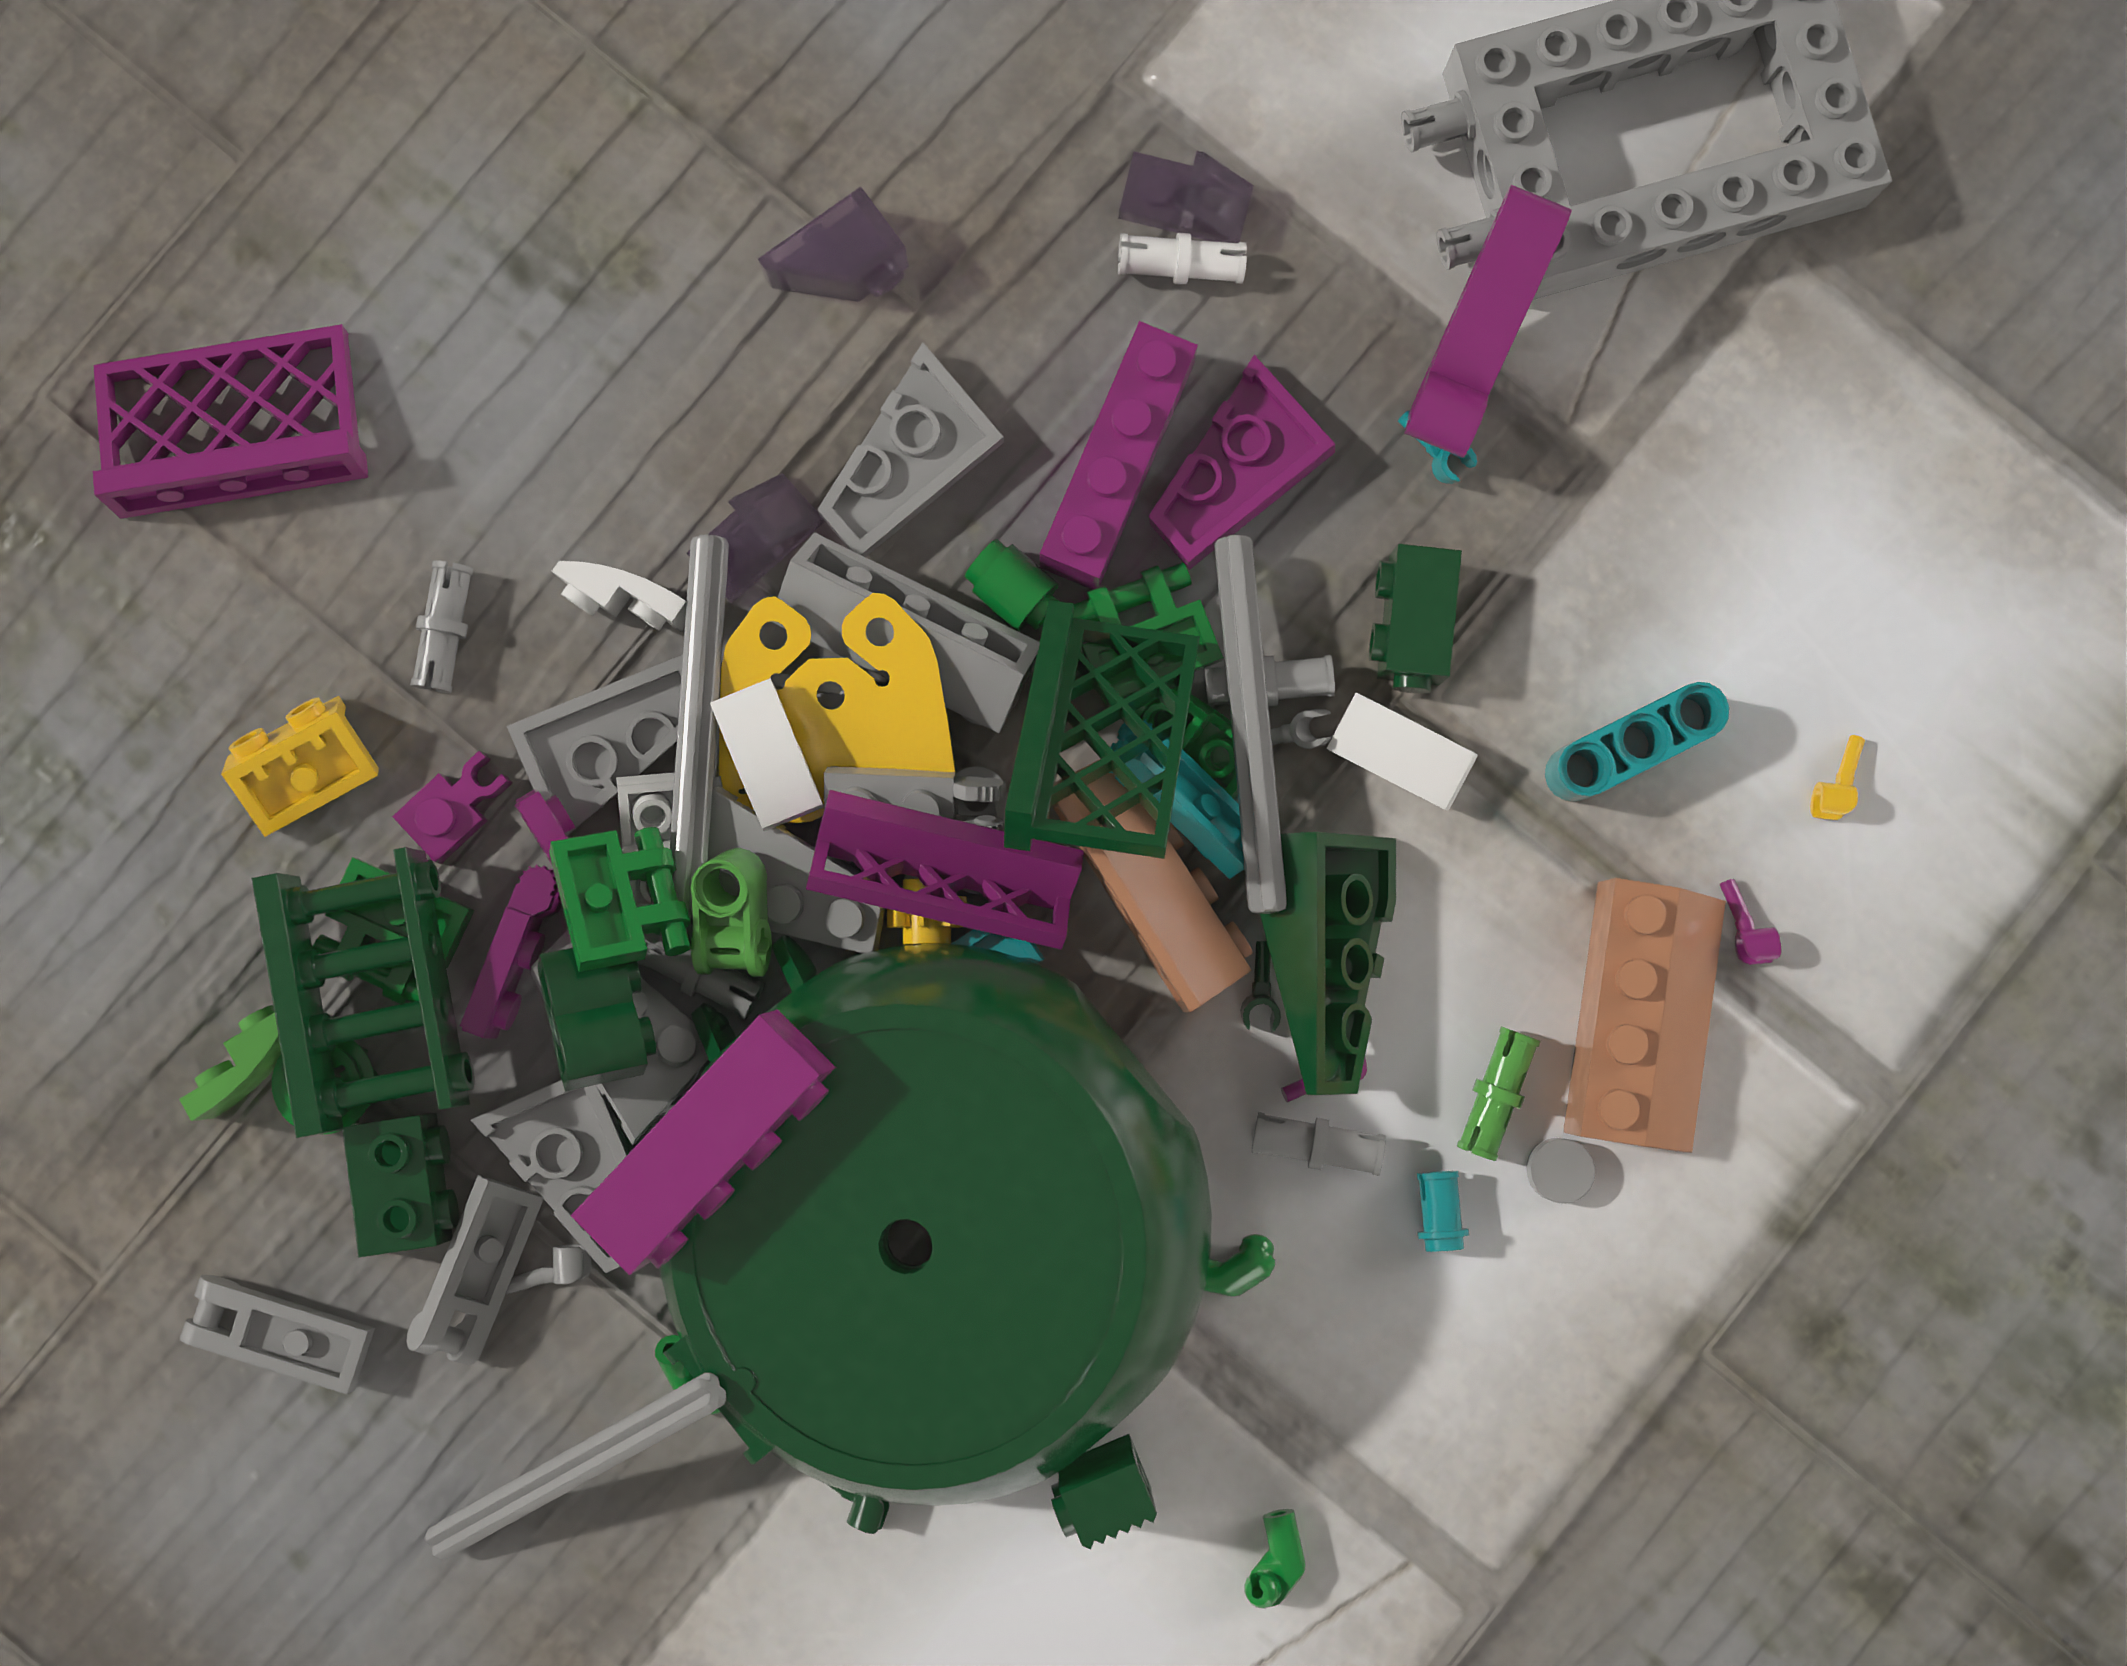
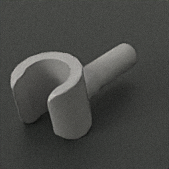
M1326 709L1303 711L1298 713L1290 724L1270 729L1272 745L1295 742L1300 747L1311 749L1329 744L1333 736L1317 739L1311 734L1309 724L1313 717L1331 714L1330 711Z
M580 1244L554 1246L553 1266L542 1267L512 1276L506 1294L544 1283L569 1284L585 1279L592 1270L591 1256Z

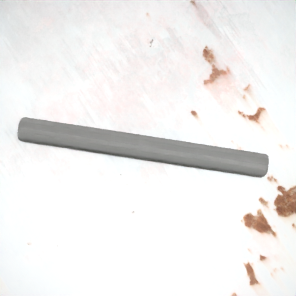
M714 535L693 537L690 545L670 849L672 850L677 869L674 871L672 879L678 901L686 903L690 918H693L692 877L698 867L708 861L717 720L710 702L719 699L729 553L727 539Z
M1230 535L1218 539L1214 546L1248 908L1252 913L1269 914L1286 909L1287 897L1253 543L1250 537Z
M705 1372L439 1521L436 1525L428 1528L425 1542L432 1546L434 1557L445 1560L711 1414L717 1408L724 1405L726 1391L720 1387L716 1375Z

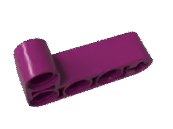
M1510 185L1417 392L1408 416L1404 434L1462 458L1465 457L1484 416L1490 391L1557 249L1572 209Z

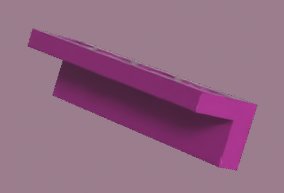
M829 790L806 890L1062 950L1067 936L1070 900L1082 870L1084 851L1036 839L1032 840L1030 851L1004 848V831ZM827 856L854 862L862 872L848 876L824 870ZM899 874L914 876L924 884L925 888L918 891L903 889L894 882L892 877ZM964 888L977 891L989 903L980 907L967 904L955 892ZM1028 903L1053 909L1052 924L1027 918L1018 907Z

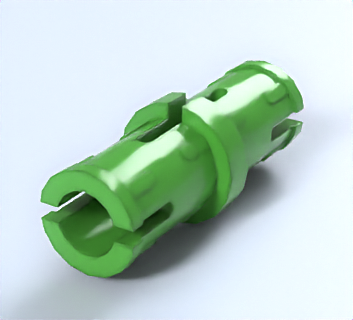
M1502 1026L1499 1030L1500 1035L1483 1080L1476 1078L1472 1091L1478 1094L1461 1140L1457 1143V1147L1465 1151L1470 1150L1472 1151L1471 1153L1492 1161H1496L1498 1158L1497 1153L1514 1107L1521 1109L1525 1096L1520 1095V1091L1536 1048L1539 1047L1541 1042Z

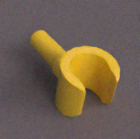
M1857 735L1849 737L1838 773L1836 774L1835 783H1816L1810 803V812L1813 817L1838 820L1856 807L1858 792L1857 788L1853 786V782L1865 743L1864 738Z

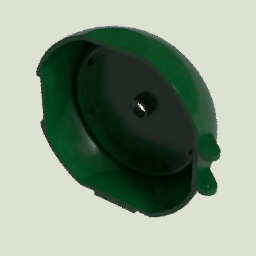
M782 935L772 944V950L792 993L767 1012L778 1009L836 1068L821 1082L829 1090L823 1100L800 1121L791 1114L774 1132L782 1140L779 1146L757 1168L751 1170L744 1163L727 1181L735 1189L728 1200L706 1220L697 1213L681 1230L688 1238V1241L660 1268L668 1308L680 1340L665 1351L664 1355L672 1365L680 1360L694 1379L705 1372L712 1373L718 1377L720 1387L726 1391V1401L718 1410L748 1446L743 1455L751 1465H754L771 1452L794 1469L827 1485L863 1497L912 1505L969 1504L1003 1497L1037 1485L1065 1468L1095 1445L1155 1390L1173 1367L1192 1329L1206 1284L1211 1252L1212 1221L1208 1176L1194 1127L1079 987L1058 973L1029 960L996 950L956 944H915L888 947L855 955L833 964L816 975V968L806 952L789 936ZM702 1003L691 1013L692 1021L710 1061L702 1075L737 1039L727 1018L707 1003ZM909 1219L918 1222L928 1231L932 1239L933 1249L928 1261L920 1265H908L902 1263L893 1255L889 1248L888 1235L890 1228L896 1220Z

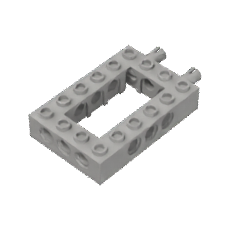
M1613 0L1455 44L1442 74L1450 100L1412 111L1406 110L1401 114L1403 136L1411 134V138L1406 139V145L1411 152L1462 137L1486 216L1485 219L1437 231L1439 253L1447 251V255L1441 258L1445 269H1453L1455 266L1477 260L1510 185L1572 209L1565 231L1533 300L1867 207L1892 182L1835 0ZM1754 33L1765 67L1760 75L1763 84H1770L1783 124L1778 132L1781 142L1788 141V146L1570 206L1541 109L1554 106L1558 98L1597 87L1600 88L1601 93L1613 90L1619 81L1658 71L1659 77L1671 74L1677 65L1716 55L1718 60L1729 58L1737 54Z

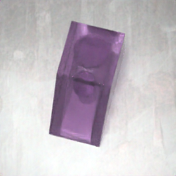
M862 187L853 191L758 258L764 277L773 289L860 302L871 293L878 297L889 292L903 279V270L909 267L904 244Z

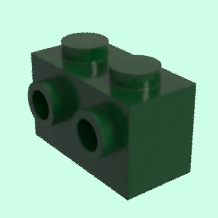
M437 1113L342 1127L358 1258L433 1247L451 1241L453 1237L452 1228H456L459 1222V1208L455 1192L452 1189H446L443 1164H447L450 1161L451 1147L446 1127L444 1125L438 1126Z

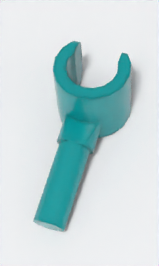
M1409 410L1398 420V423L1404 428L1410 413ZM1416 439L1426 448V452L1433 457L1432 472L1437 480L1446 484L1460 482L1457 475L1452 473L1447 465L1448 456L1452 453ZM1469 448L1464 458L1457 456L1461 463L1468 468L1477 465V456L1472 448Z

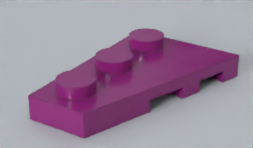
M1255 355L1242 372L1243 378L1228 401H1223L1212 418L1211 427L1194 453L1187 456L1148 516L1153 529L1180 560L1185 563L1189 570L1215 550L1214 545L1218 539L1234 535L1335 453V443Z

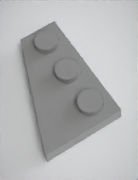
M923 342L913 356L911 366L895 391L892 390L881 407V414L861 445L856 447L817 509L821 517L848 549L864 557L872 553L1004 443L1003 435Z
M683 655L507 726L533 789L538 790L544 800L556 795L576 828L565 833L566 836L570 835L617 794L616 777L638 776L677 743Z
M713 787L708 861L726 850L734 848L747 849L759 856L765 865L767 873L768 923L771 932L860 953L878 950L886 908L806 890L815 847L788 832V827L783 824L764 832L754 810L737 801V796L722 787ZM827 856L824 870L848 876L861 873V871L841 859ZM721 868L719 873L721 886L730 895L739 896L740 885L738 879L729 870Z
M569 930L545 953L573 948ZM538 959L531 966L530 975L542 994L537 968ZM642 978L641 993L632 994L638 1018L645 1016L650 1018L655 1036L656 1054L647 1056L648 1065L644 1075L597 1085L603 1096L606 1095L622 1122L621 1127L632 1145L635 1144L710 1062L693 1021Z
M562 1080L471 1119L485 1137H489L511 1161L509 1164L525 1182L528 1181L555 1211V1217L605 1273L620 1267L570 1216L630 1153L606 1095L603 1096L597 1085L565 1091Z

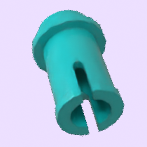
M1459 1171L1417 1173L1420 1183L1424 1231L1417 1233L1418 1239H1424L1426 1252L1464 1249L1463 1237L1469 1236V1229L1462 1228L1458 1188Z

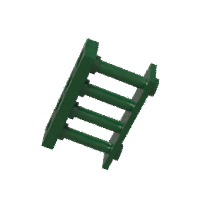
M408 847L394 849L393 854L397 873L309 890L305 885L301 884L300 876L274 873L251 878L296 1138L342 1130V1127H344L342 1116L346 1115L347 1108L436 1091L439 1110L470 1105L468 1091L474 1089V1069L468 1053L461 1052L434 903V898H438L441 892L440 878L435 863L431 859L427 860L425 851ZM402 899L408 937L320 954L317 949L312 948L308 924L313 922L315 915ZM413 962L419 1001L331 1018L328 1013H324L319 987L324 986L326 979ZM424 1026L431 1065L348 1082H342L339 1077H335L331 1051L335 1050L336 1044Z

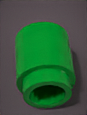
M998 539L993 540L977 556L964 576L974 585L972 593L1018 632L1027 624L1034 630L1040 628L1044 624L1048 601H1059L1053 596L1059 583L1015 545L1012 544L1006 547Z

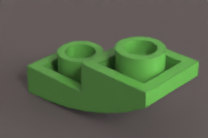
M273 1005L259 1009L242 1019L238 1023L242 1032L223 1043L236 1066H233L231 1060H227L207 1069L194 1079L198 1088L179 1099L191 1121L218 1117L251 1093L274 1070L275 1064L281 1055V1048Z

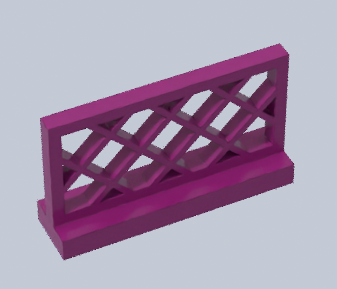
M342 324L93 365L101 470L92 471L94 495L120 519L369 478L367 457L359 446L348 332ZM332 347L333 362L317 381H314L296 368L310 350ZM265 358L276 366L254 392L234 379L249 360ZM203 368L214 376L192 402L172 389L187 370ZM290 375L310 390L287 416L267 401ZM141 378L149 383L151 387L128 413L116 404L115 382ZM228 385L247 398V400L224 426L205 411ZM334 385L336 386V395L330 392ZM167 396L185 410L165 434L161 436L145 425L143 421L161 400ZM325 399L338 408L340 429L312 433L301 424L321 400ZM260 409L281 422L267 441L250 444L239 436ZM117 415L123 419L119 424L117 422ZM198 419L219 432L203 452L187 454L176 446ZM137 429L156 442L141 462L121 465L120 448ZM294 432L300 435L291 437L294 434ZM232 442L237 445L234 447H229L232 444ZM170 453L174 455L173 457H167Z

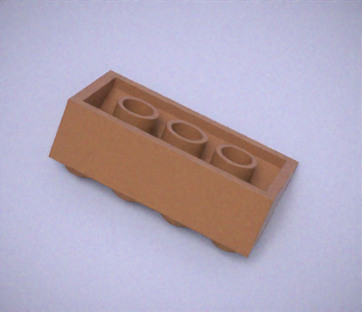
M1091 763V764H1089V765H1087V766L1081 768L1080 770L1076 771L1075 773L1080 772L1081 770L1087 768L1088 766L1092 765L1093 763ZM1108 773L1087 785L1104 806L1129 792L1125 786H1122L1115 779L1113 773ZM1062 779L1058 780V781L1055 783V785L1061 783L1063 780H1062ZM1074 793L1052 805L1061 821L1076 823L1091 814ZM1140 803L1115 817L1127 831L1155 834L1156 821ZM1171 822L1165 859L1077 846L1079 850L1084 851L1083 856L1182 1012H1192L1252 971L1245 958L1253 954L1249 943L1233 921L1223 926L1211 907V904L1219 898L1201 869L1197 867L1189 872L1180 859L1176 850L1183 847L1184 843Z
M1620 878L1598 882L1563 1133L1624 1144L1692 1153L1725 912V900L1683 888Z

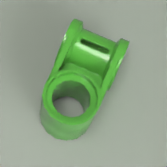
M742 848L729 849L698 867L692 877V964L695 972L701 975L712 974L716 968L747 969L751 976H764L770 964L772 949L771 930L768 923L766 868L759 856L750 850ZM721 868L729 870L738 879L740 885L739 896L730 895L721 886L719 880Z

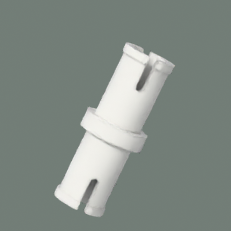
M1121 233L1118 261H1120L1118 263V275L1138 274L1173 277V283L1187 284L1188 278L1235 281V283L1242 284L1247 256H1243V254L1247 252L1246 242L1226 243L1191 240L1190 233H1177L1176 239L1131 236Z

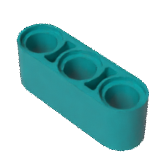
M1695 682L1688 684L1560 748L1551 755L1546 764L1545 779L1547 786L1555 796L1564 801L1577 802L1600 794L1715 736L1723 730L1729 719L1730 708L1727 698L1719 688L1710 683ZM1684 699L1692 700L1701 707L1704 721L1700 730L1690 728L1682 720L1680 707ZM1627 727H1635L1641 730L1647 737L1648 752L1644 758H1636L1626 750L1623 738ZM1571 755H1580L1590 763L1593 775L1589 786H1578L1568 777L1566 768Z

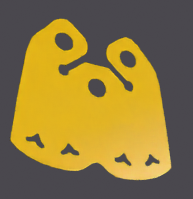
M872 593L844 618L842 638L849 648L878 671H887L890 676L888 685L884 687L878 686L875 683V678L849 658L808 659L785 681L783 689L777 690L823 805L824 772L827 767L955 772L938 661L930 638L896 600L886 594ZM775 596L763 598L753 605L725 645L721 666L720 698L767 680L773 674H780L810 645L811 629L806 618ZM874 618H884L893 626V638L885 646H875L867 639L866 626ZM770 621L779 622L786 629L787 641L780 649H768L761 642L760 630L765 623ZM828 681L839 684L845 694L842 705L833 710L821 706L817 699L818 688L821 684ZM719 727V776H721L722 788L737 796V801L754 810L748 795L739 794V789H743L744 785ZM824 807L787 823H802L816 820L823 816Z

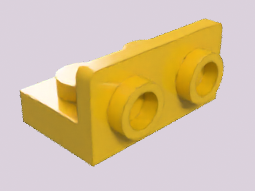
M340 696L325 703H322L319 697L310 699L286 715L285 718L288 723L268 734L265 733L263 728L255 729L243 735L229 746L228 749L231 754L227 756L221 775L264 837L378 776L379 767L344 716L346 706Z

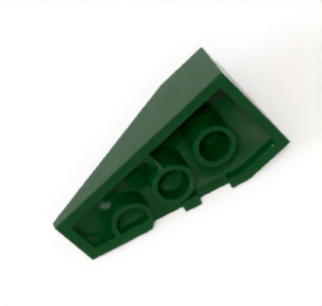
M1328 832L1281 833L1287 906L1282 911L1260 915L1306 1095L1358 1094L1372 1024V1017L1369 1010L1365 1007L1370 978H1381L1385 959L1376 953L1382 922H1392L1396 905V838Z

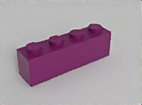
M1138 322L1040 551L1041 569L1092 590L1100 587L1193 369L1198 348L1197 344L1144 322Z
M778 1009L759 1015L570 1216L629 1275L650 1262L657 1269H660L688 1241V1238L681 1232L687 1223L697 1213L704 1220L708 1219L734 1193L735 1189L727 1181L744 1163L751 1170H754L779 1146L782 1140L774 1132L791 1114L799 1121L802 1120L823 1100L829 1090L821 1082L836 1067Z

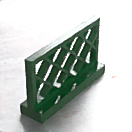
M1049 600L1005 807L1004 848L1030 851L1032 840L1036 839L1165 859L1200 636L1073 618V603ZM1083 642L1110 645L1119 656L1095 668L1081 653ZM1157 652L1184 656L1182 666L1162 678L1144 660ZM1131 668L1146 684V687L1123 699L1107 680ZM1077 670H1078V671L1080 672V674L1082 675V677H1080L1079 679L1076 680V675H1077ZM1179 686L1178 694L1176 696L1172 692V689ZM1094 688L1110 707L1086 720L1071 704V701ZM1158 698L1174 717L1151 730L1136 714L1135 710ZM1122 719L1138 738L1113 751L1097 732ZM1068 721L1073 728L1066 732ZM1168 738H1170L1169 748L1163 743ZM1084 740L1099 756L1100 760L1075 773L1061 757V753ZM1150 750L1165 767V770L1146 782L1141 783L1125 763ZM1112 771L1129 792L1104 806L1087 785ZM1058 774L1063 781L1055 785ZM1161 791L1160 803L1153 796ZM1073 793L1091 812V814L1076 823L1049 819L1051 806ZM1140 803L1156 821L1155 834L1127 831L1115 817Z

